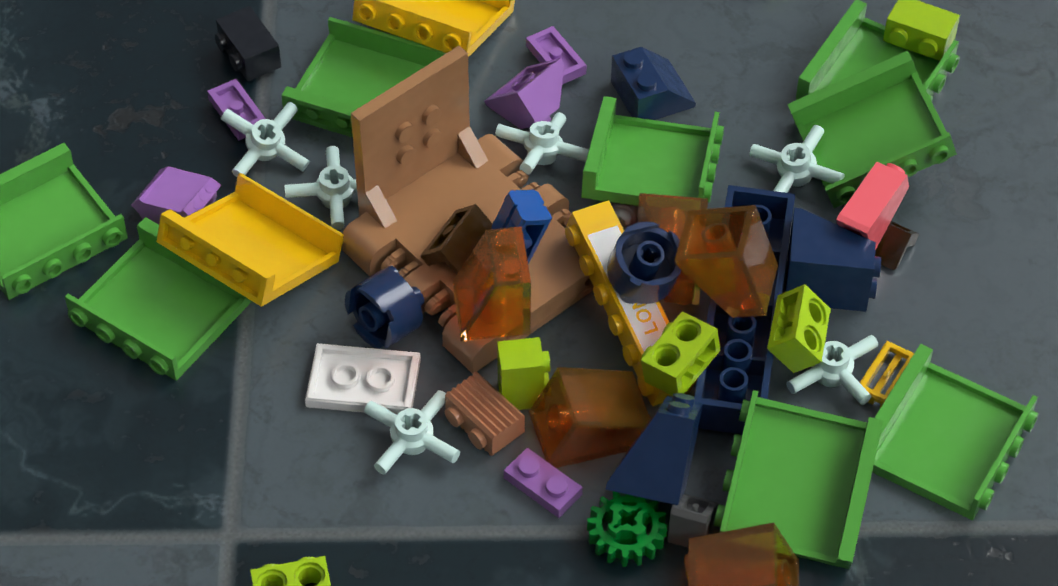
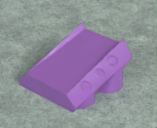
M168 166L158 171L131 206L140 214L142 219L146 217L157 224L160 223L161 214L169 209L185 218L214 203L217 198L216 191L220 188L221 184L212 177Z

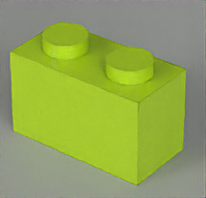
M897 0L887 17L883 41L940 61L956 38L960 15L918 0Z
M540 337L497 341L499 393L518 410L544 407V393H550L548 372L551 371L549 351H542Z

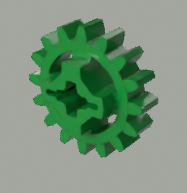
M614 491L610 501L603 496L600 497L599 507L592 506L590 518H587L589 544H596L595 553L597 555L605 552L608 553L607 562L610 564L616 558H620L622 567L627 566L628 559H634L638 566L642 565V556L644 555L651 560L654 559L655 549L662 550L664 547V537H667L668 526L665 524V511H658L659 502L655 500L647 503L646 498H636L628 494L621 497L618 492ZM607 521V531L604 532L602 526L604 522ZM648 524H650L651 526V532L649 535L646 534V527Z

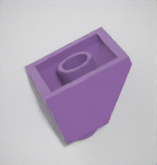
M558 58L527 66L484 101L485 104L519 129L529 128L533 123L539 121L550 122V115L560 107L564 71L563 60Z

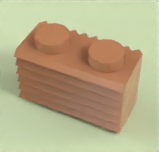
M474 372L467 380H463L456 388L453 387L451 391H447L445 394V416L454 427L461 426L468 433L472 444L479 450L484 448L490 456L496 454L525 432V416L478 372Z

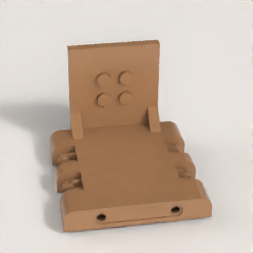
M457 46L351 112L359 217L349 223L342 233L344 235L342 251L369 276L388 266H393L397 270L401 269L399 274L411 287H417L423 294L425 302L421 305L422 313L426 311L430 315H435L448 307V310H445L438 321L444 327L442 333L443 346L472 374L497 358V341L526 338L593 291L594 286L589 276H585L580 268L579 255L575 247L570 246L566 239L564 227H566L571 216L569 200L551 184L540 186L538 183L533 182L523 187L529 178L519 168L523 160L493 134H487L478 140L470 127L468 53L462 47ZM510 190L538 191L544 201L543 206L547 207L552 216L526 268H499L492 257L493 253L488 251L469 278L460 280L446 262L428 266L420 257L455 210L476 204L493 223L504 202V198Z

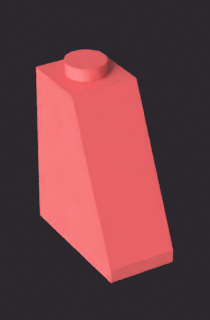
M876 162L836 219L837 225L876 242V250L909 189L908 175L895 164L887 163V165Z

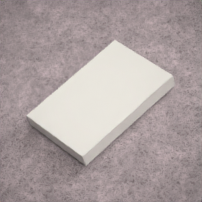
M317 343L305 398L306 407L364 413L367 403L373 401L396 415L402 410L413 408L421 361L420 353Z

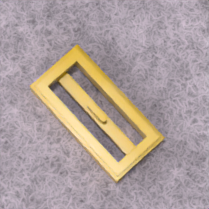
M886 341L860 381V384L871 394V399L868 403L873 405L877 402L880 403V408L882 407L914 355L913 352ZM890 352L896 354L874 389L869 388L868 386ZM902 359H907L885 395L881 394Z

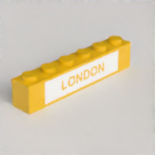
M608 200L572 212L565 228V235L569 245L574 246L579 255V264L583 274L589 276L594 286L593 292L597 303L600 306H604L608 315V324L611 332L615 336L618 335L626 363L629 366H633L637 374L640 392L643 396L648 397L652 406L661 404L667 396L671 395L644 381L641 358L644 351L649 346H653L662 336L669 320L659 301L650 304L625 303L612 287L607 274V263L618 238L624 230ZM696 381L691 385V387L687 390L685 394L690 393Z

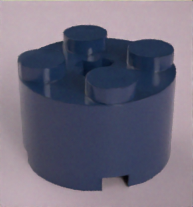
M639 222L627 227L618 238L607 263L608 278L612 287L625 303L650 304L662 300L672 291L682 271L685 261L683 244L671 230L668 233L664 229L659 228L660 224Z
M388 266L348 290L345 295L347 314L349 315L353 312L357 320L353 324L356 332L366 343L374 348L380 349L385 346L386 349L417 330L422 324L421 305L425 302L423 294L417 287H411L393 266Z

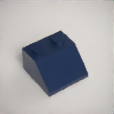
M643 47L612 55L611 83L632 117L656 120L696 106V102L669 59Z

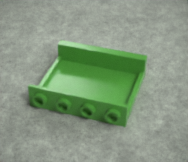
M855 0L800 75L796 100L908 51L916 72L932 101L933 94L941 92L947 73H953L959 63L960 56L956 55L959 41H953L940 61L883 41L885 26L865 18L867 3Z
M329 17V35L297 87L287 86L281 95L282 105L284 108L288 102H292L297 106L298 111L292 117L293 120L353 138L351 112L446 53L405 38L380 32L376 29Z
M908 51L787 104L803 141L814 125L824 129L823 136L812 152L816 157L817 165L845 174L844 179L833 184L821 180L833 208L847 204L876 162L887 165V163L895 164L902 168L908 177H911L920 170L934 164L943 163L948 158L957 155L949 132L947 133L916 72Z
M604 96L583 170L581 198L600 201L609 200L613 203L701 215L703 203H710L720 145H722L724 126L718 125L720 112L714 113L712 128L615 115L617 98Z
M65 143L0 174V289L8 300L27 293L35 286L59 276L62 272L88 261L91 257L110 247L117 246L128 238L124 217L122 214L115 217L75 167L71 151Z
M145 217L137 225L139 240L79 299L70 294L65 296L68 316L75 325L79 327L85 326L95 332L102 341L106 343L112 342L122 348L129 357L133 359L139 358L149 364L157 374H165L177 381L252 301L157 243L159 224Z
M920 344L875 418L883 420L872 473L973 521L980 508L986 511L995 493L991 489L994 483L1001 484L1010 466L1006 463L1009 456L1016 458L1024 443V438L1021 437L1024 430L1030 433L1039 415V413L1034 411L1038 397L1033 395L1027 406H1024L931 363L933 349Z
M753 390L751 401L743 400L739 421L745 422L743 435L735 434L731 456L737 457L734 470L727 469L722 491L729 492L726 506L719 504L714 526L721 527L719 538L850 569L883 420L869 417L867 422L760 398L758 397V391Z

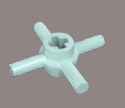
M288 102L274 120L262 119L254 125L229 109L223 113L222 121L246 135L245 142L248 151L233 168L232 173L234 176L237 177L240 173L246 175L257 160L269 161L276 156L284 159L302 172L307 168L310 160L285 145V136L282 131L298 111L295 104Z
M560 112L556 113L550 122L539 121L533 123L530 127V132L498 124L495 132L497 137L524 144L528 154L519 168L527 175L531 174L537 164L549 165L555 162L557 154L586 162L589 149L563 142L559 136V131L566 122V116Z
M814 125L803 143L789 144L783 148L782 152L757 144H753L750 149L751 157L777 165L781 179L773 191L788 193L791 186L799 187L806 185L812 177L832 184L845 177L844 173L817 165L816 157L812 152L824 134V129L818 125Z
M329 146L326 148L327 167L320 172L317 181L314 183L285 185V197L317 196L323 205L330 209L331 227L341 230L345 226L343 208L350 203L354 193H357L356 179L349 175L345 168L340 166L339 148Z
M870 335L850 347L838 341L826 342L822 362L787 381L788 390L795 394L816 381L826 387L843 385L861 405L866 404L871 399V394L852 375L854 360L877 348V339Z
M438 390L421 410L408 408L402 410L398 415L373 401L367 403L364 413L390 427V436L393 442L374 464L375 469L379 473L386 474L403 453L417 455L426 448L451 463L456 462L460 451L433 436L431 420L444 406L445 392Z

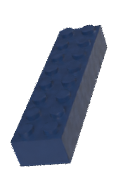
M728 185L706 321L707 324L718 329L721 351L697 378L694 398L695 402L703 403L699 429L743 435L745 422L739 421L743 400L751 401L753 390L758 391V397L768 399L773 354L767 347L777 296L782 294L795 194Z

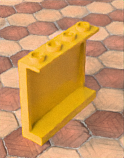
M354 0L352 20L445 53L460 46L468 53L469 57L512 14L515 0Z
M240 173L237 176L235 192L185 218L171 209L163 212L160 217L156 242L262 307L338 263L344 235Z

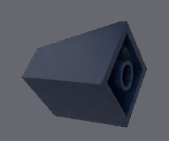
M794 208L788 247L785 292L805 284L830 308L866 312L869 298L875 299L877 278H879L881 270V257L875 256L876 242L804 209Z
M675 393L673 397L667 396L616 466L607 481L606 490L679 505L688 484L703 403L695 402L693 396L682 393Z

